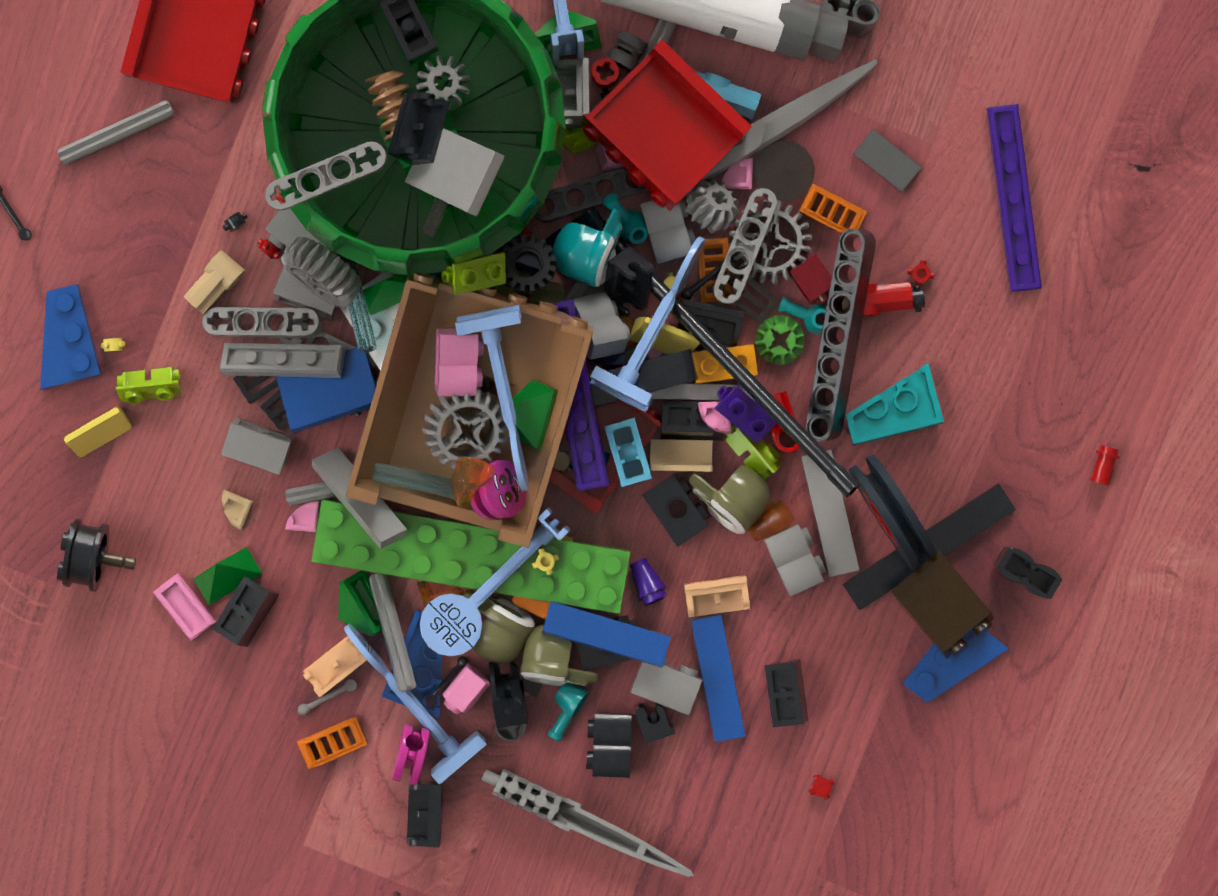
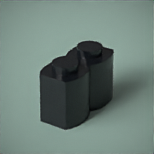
M1003 547L993 564L995 570L1000 575L1009 580L1020 582L1028 592L1042 598L1051 599L1062 582V578L1054 569L1035 563L1027 553L1016 548Z
M594 713V720L588 719L587 738H594L593 751H587L586 769H593L592 776L630 778L632 714Z

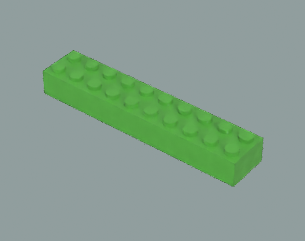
M323 499L312 562L478 590L522 546L498 540L499 531L475 524L391 510L407 528V536L380 549L341 501ZM553 538L546 546L542 544L494 591V593L547 602L552 601L559 604L620 614L630 550L565 539L559 541L557 538ZM544 548L545 552L558 555L559 560L555 561L552 574L547 575L546 571L533 568L532 563L536 562V558L539 555L538 549Z

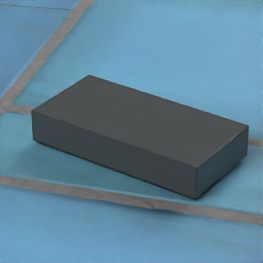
M874 129L871 130L853 153L854 156L900 192L905 189L921 168Z

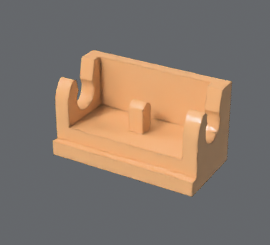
M745 575L684 584L688 618L750 609Z
M347 636L303 671L305 673L303 676L307 681H310L315 693L320 698L367 661V659Z

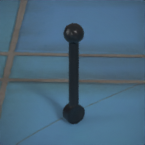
M0 185L1 204L18 228L19 238L24 241L29 240L32 236L31 231L24 228L2 194L3 189Z
M731 256L730 263L732 265L735 262V260ZM724 260L692 287L683 289L681 297L687 300L691 299L696 290L720 272Z
M459 657L457 665L432 694H426L423 697L425 706L431 707L436 704V697L461 668H464L469 663L467 657Z

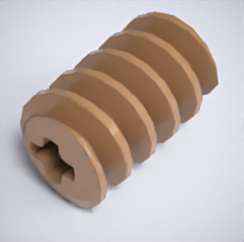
M400 71L382 73L365 80V82L375 83L368 89L369 94L379 95L372 101L373 106L383 107L376 113L377 119H387L380 126L381 131L391 132L384 138L385 142H391L403 99L402 92L409 88L408 84L398 83V80L405 75L404 72Z

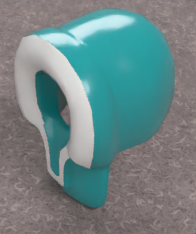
M613 209L603 231H598L578 223L566 224L556 237L553 246L558 271L567 278L586 282L593 287L602 285L605 282L607 263L616 256L615 246L622 231L621 213L617 209Z

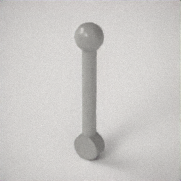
M348 679L338 689L309 704H300L298 713L305 716L309 714L312 708L345 691H354L357 687L356 681Z

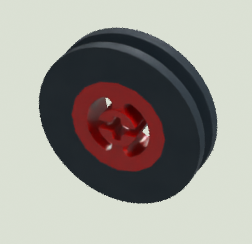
M871 454L865 458L871 473L865 475L856 465L849 468L848 471L860 484L858 490L885 534L907 565L914 570L920 566L915 550L920 549L929 559L936 556L937 552L915 512L877 457Z

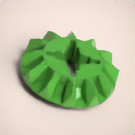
M775 315L760 324L755 334V345L758 353L764 360L772 364L784 365L794 361L800 355L804 347L805 336L799 323L788 316ZM771 329L775 332L777 331L778 334L791 332L785 340L789 351L780 345L773 347L771 350L769 349V346L775 340Z

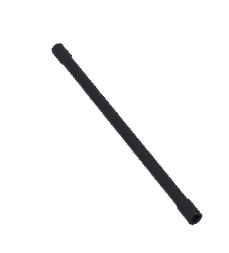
M619 236L615 246L616 255L629 247L621 236ZM653 272L650 292L661 302L670 292V289ZM676 296L671 310L674 317L819 466L836 488L846 498L851 496L859 488L860 484L817 443Z

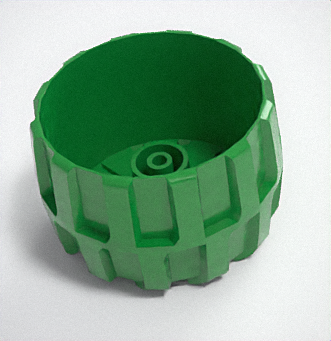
M328 0L310 14H302L285 36L286 43L269 81L265 83L262 117L268 166L275 181L366 142H377L386 151L387 160L384 167L379 171L290 209L303 227L334 253L375 271L407 276L408 274H415V272L425 274L442 273L447 266H452L453 263L458 264L493 254L519 235L540 210L561 166L566 134L562 86L548 51L524 18L503 0H414L439 51L410 65L381 8L380 2L384 0ZM439 55L443 59V65H447L450 56L454 57L455 64L453 69L460 64H464L466 69L458 77L469 75L471 78L470 82L460 84L470 90L469 95L458 92L457 95L462 99L463 103L459 106L453 98L449 100L451 110L447 112L443 128L449 129V131L456 129L459 136L504 155V160L478 215L474 216L448 204L441 223L440 220L447 202L405 183L407 174L399 159L388 154L391 142L384 141V138L391 132L381 131L380 128L387 119H377L376 113L383 107H374L372 101L379 95H372L368 92V89L375 83L365 82L366 79L382 73L400 71L404 72L405 75L398 80V83L409 85V88L402 92V95L404 93L428 92L429 90H417V84L427 82L420 79L417 74L418 71L429 74L430 71L424 63L429 61L434 68L437 67L436 56ZM444 75L442 80L436 79L435 84H438V90L443 91L445 87L452 86V82L450 83L448 80L449 76ZM368 148L366 150L367 156L357 160L356 153L350 155V158L356 165L357 173L363 171L360 164L370 162L372 166L378 164L377 158L381 156L380 151L374 152L371 148ZM340 160L334 163L332 166L334 177L345 179L349 176L351 168L348 162ZM308 173L302 179V187L308 192H313L320 186V178L314 173ZM295 179L289 181L293 187L288 190H282L280 186L277 187L284 200L287 195L293 192L296 193V199L302 197V194L296 187Z

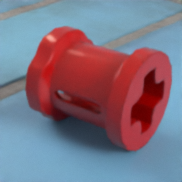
M608 57L595 61L591 70L593 82L600 88L614 86L619 79V67L616 65V62ZM604 66H609L610 72L614 75L608 76L606 80H601L600 73L597 70H603Z

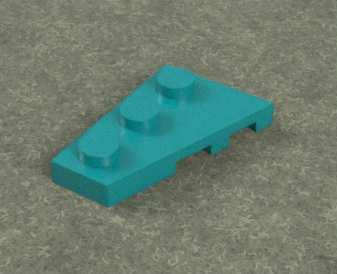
M929 363L845 415L853 446L944 423Z

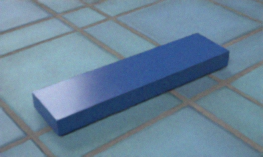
M552 601L550 602L542 633L660 668L663 667L671 636Z
M722 615L693 619L691 624L714 741L719 742L745 737Z

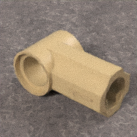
M223 250L219 251L204 268L205 273L184 295V298L202 314H205L225 291H229L245 273V270Z

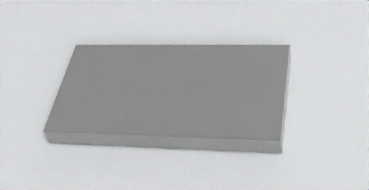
M443 128L434 163L412 165L405 183L477 216L504 160V155Z

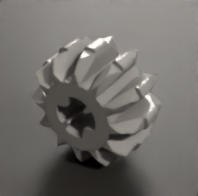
M441 55L436 56L438 66L435 68L431 62L426 61L424 64L430 71L429 74L418 71L417 76L427 82L417 84V90H429L426 92L430 93L429 99L435 97L434 100L445 99L449 101L453 98L456 104L460 106L463 101L457 95L458 92L464 95H469L470 93L467 87L460 85L470 82V76L463 75L458 77L466 69L465 65L460 64L453 69L455 58L452 56L449 57L447 65H443ZM444 75L449 76L448 80L450 83L452 82V86L445 87L443 91L438 90L439 86L437 83L435 84L436 79L442 80Z
M714 179L710 181L703 180L688 194L685 200L688 206L685 211L692 215L691 221H697L700 224V230L707 227L712 234L715 231L722 232L724 229L726 230L737 218L739 201L732 197L734 191H728L725 188V183L718 185Z

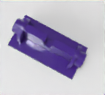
M726 386L719 389L717 395L720 403L715 407V410L756 443L777 424L756 401L737 386L734 389L732 387L727 388Z

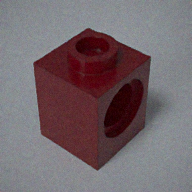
M816 254L788 273L808 303L816 300L820 304L829 298L832 277Z

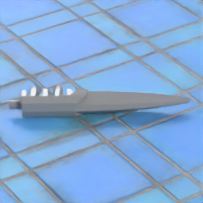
M877 59L806 93L750 124L752 128L699 183L703 180H709L748 158L808 121L871 72L877 65Z
M486 769L481 778L482 781L494 786L493 795L567 832L572 829L606 846L652 865L687 877L694 876L691 870L650 844L581 809L582 804L557 795L506 769H503L501 775Z

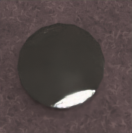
M786 140L776 141L763 148L755 159L753 166V178L758 189H769L775 194L776 199L783 203L797 200L804 195L813 182L815 172L812 157L807 150L799 144Z

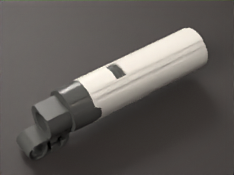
M600 0V2L728 38L804 61L807 54L834 62L842 49L846 33L861 37L868 35L880 17V9L872 0H822L821 4L809 0ZM857 14L865 15L869 21L860 20Z

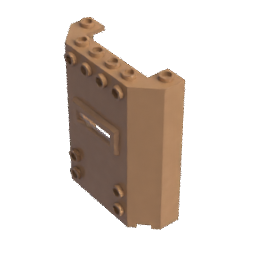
M422 272L408 274L345 497L376 505L378 497L499 531L498 540L529 548L593 335V327L588 325V321L557 311L558 307L548 302L541 301L539 305L527 302V297L520 294L509 293L508 296L496 293L497 289L494 287L453 295V286L444 283L441 277L431 276ZM519 304L522 316L521 323L500 327L503 339L500 341L512 398L531 380H538L558 390L541 450H536L521 442L529 483V490L526 491V500L523 508L517 515L510 518L486 520L474 511L468 498L467 485L469 476L476 467L475 463H470L468 471L463 469L462 463H460L456 470L451 468L450 461L442 465L439 461L440 455L433 457L430 453L432 447L426 446L424 441L429 436L422 431V428L429 424L425 421L424 416L425 414H434L429 407L430 403H435L438 406L441 404L435 391L437 329L456 328L455 322H457L456 317ZM481 331L477 332L478 337H482ZM484 344L483 356H478L477 368H482L484 379L495 382L487 344ZM492 395V401H499V397L496 395ZM463 407L458 410L462 413H470L473 410L478 411L480 409L476 407ZM450 416L443 423L441 438L447 435L446 431L452 425ZM458 419L461 430L463 429L464 433L468 432L473 437L470 427L467 424L463 425ZM489 419L484 422L485 426L479 432L481 441H483L488 433ZM509 430L501 432L507 437L506 442H497L502 450L501 453L492 451L490 455L493 461L507 460L514 464ZM467 443L461 444L457 447L452 446V448L461 450L470 449L473 447ZM485 458L480 460L481 463L488 462Z

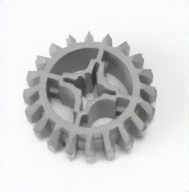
M767 200L763 201V209L765 207L770 208V203ZM777 200L776 209L764 237H768L773 226L774 240L780 244L778 247H772L773 250L769 251L767 258V245L762 242L760 246L762 251L761 265L754 262L748 276L749 279H752L756 272L761 273L760 283L765 282L766 274L771 275L772 284L778 282V273H781L785 281L789 280L790 277L787 269L790 268L792 270L797 267L796 261L803 263L807 260L800 255L801 252L810 253L812 250L811 247L803 245V241L812 240V235H802L801 232L806 230L809 224L807 222L800 226L797 224V221L803 216L802 213L798 212L792 218L789 213L792 211L793 206L789 204L784 212L780 211L781 201ZM757 207L755 214L750 215L748 213L747 217L763 218L760 217L763 210L760 211L759 207ZM735 219L733 224L738 227L740 220ZM780 219L791 227L796 242L785 239L780 235ZM747 223L742 228L743 237L749 241L756 240L760 233L746 232L752 223ZM730 231L729 236L733 238L736 231ZM788 250L794 252L790 260L778 267H770L773 254L776 251ZM739 252L732 256L735 261L740 258L744 261L738 267V270L747 267L748 257L746 254Z
M296 237L288 245L281 257L284 268L296 281L311 291L312 294L317 295L321 300L323 299L336 307H347L356 298L362 287L360 277L356 274L355 270L349 267L348 263L334 254L332 250H328L322 244H318L307 237Z
M477 387L476 396H469L468 393L464 396L454 394L447 399L445 396H438L441 402L439 406L435 403H430L429 407L434 414H425L424 419L429 424L425 425L422 431L424 434L429 435L424 441L426 446L432 447L430 450L433 457L440 455L439 461L442 465L450 461L451 468L456 470L460 463H462L463 469L468 471L470 463L474 462L476 467L481 469V459L485 458L488 462H492L493 458L490 453L492 451L501 453L502 450L497 442H506L507 437L501 432L507 431L508 428L505 422H503L502 411L499 410L501 407L498 400L492 401L491 393L486 392L481 396V390ZM463 407H476L480 410H473L470 413H462L458 409ZM450 416L452 425L446 431L447 435L441 438L443 423ZM458 419L463 425L467 424L470 427L473 437L468 432L464 433L463 429L461 430ZM489 419L488 433L483 441H481L479 432L485 426L484 422ZM464 443L473 446L470 449L464 450L452 448V446L457 447Z

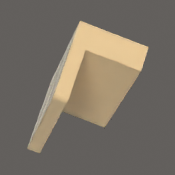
M650 439V471L713 472V440Z

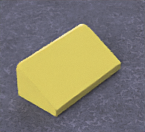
M638 317L635 319L630 334L631 341L640 342L652 318ZM664 323L651 348L669 355L691 349V352H693L700 343L691 333Z
M115 407L65 436L64 441L78 457H84L132 428V424L124 410Z

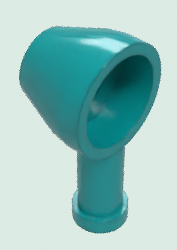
M612 193L606 196L603 201L606 208H609L611 211L617 209L621 213L622 231L620 236L630 243L640 244L644 242L647 238L648 230L643 215L636 210L627 211L620 203L616 194Z
M782 297L777 311H783L803 319L805 327L809 332L815 335H822L824 325H818L815 317L819 313L826 314V305L816 304L807 308L787 300L786 297Z
M567 683L561 686L554 700L563 711L553 728L547 733L551 738L557 741L562 740L563 733L572 718L582 708L589 695V691L580 686Z

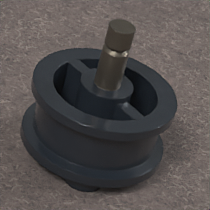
M75 519L70 524L68 532H64L62 536L61 551H65L64 561L60 562L58 566L57 580L62 581L65 587H70L74 583L86 585L89 587V591L96 592L100 585L105 565L134 570L136 558L107 553L109 544L108 524H101L99 528L83 525L82 520Z

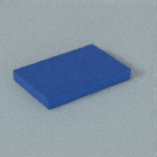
M364 345L346 350L341 378L276 377L289 427L293 434L370 408L376 388V382Z

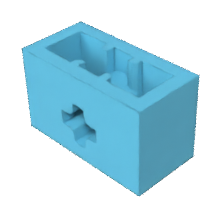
M635 418L605 426L621 486L624 487L651 479L652 476Z

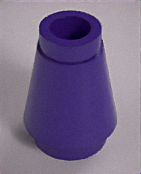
M646 558L629 565L632 570L639 601L642 600L645 606H649L667 597L665 592L666 585Z

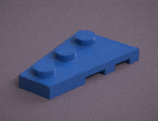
M78 284L51 290L46 294L40 390L102 374Z
M415 609L404 636L416 682V688L410 691L433 717L440 719V694L436 697V704L431 707L424 705L423 697L426 694H432L442 682L443 655L429 648L422 638L420 620L423 611ZM386 682L381 696L405 705Z
M986 632L979 637L977 635L973 636L967 642L968 647L956 657L951 655L946 659L932 643L902 684L928 703L1009 648Z

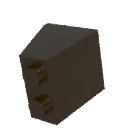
M940 551L891 591L899 605L946 659L951 655L956 657L968 647L967 642L973 636L977 635L979 637L992 626L991 621L994 617L991 611Z

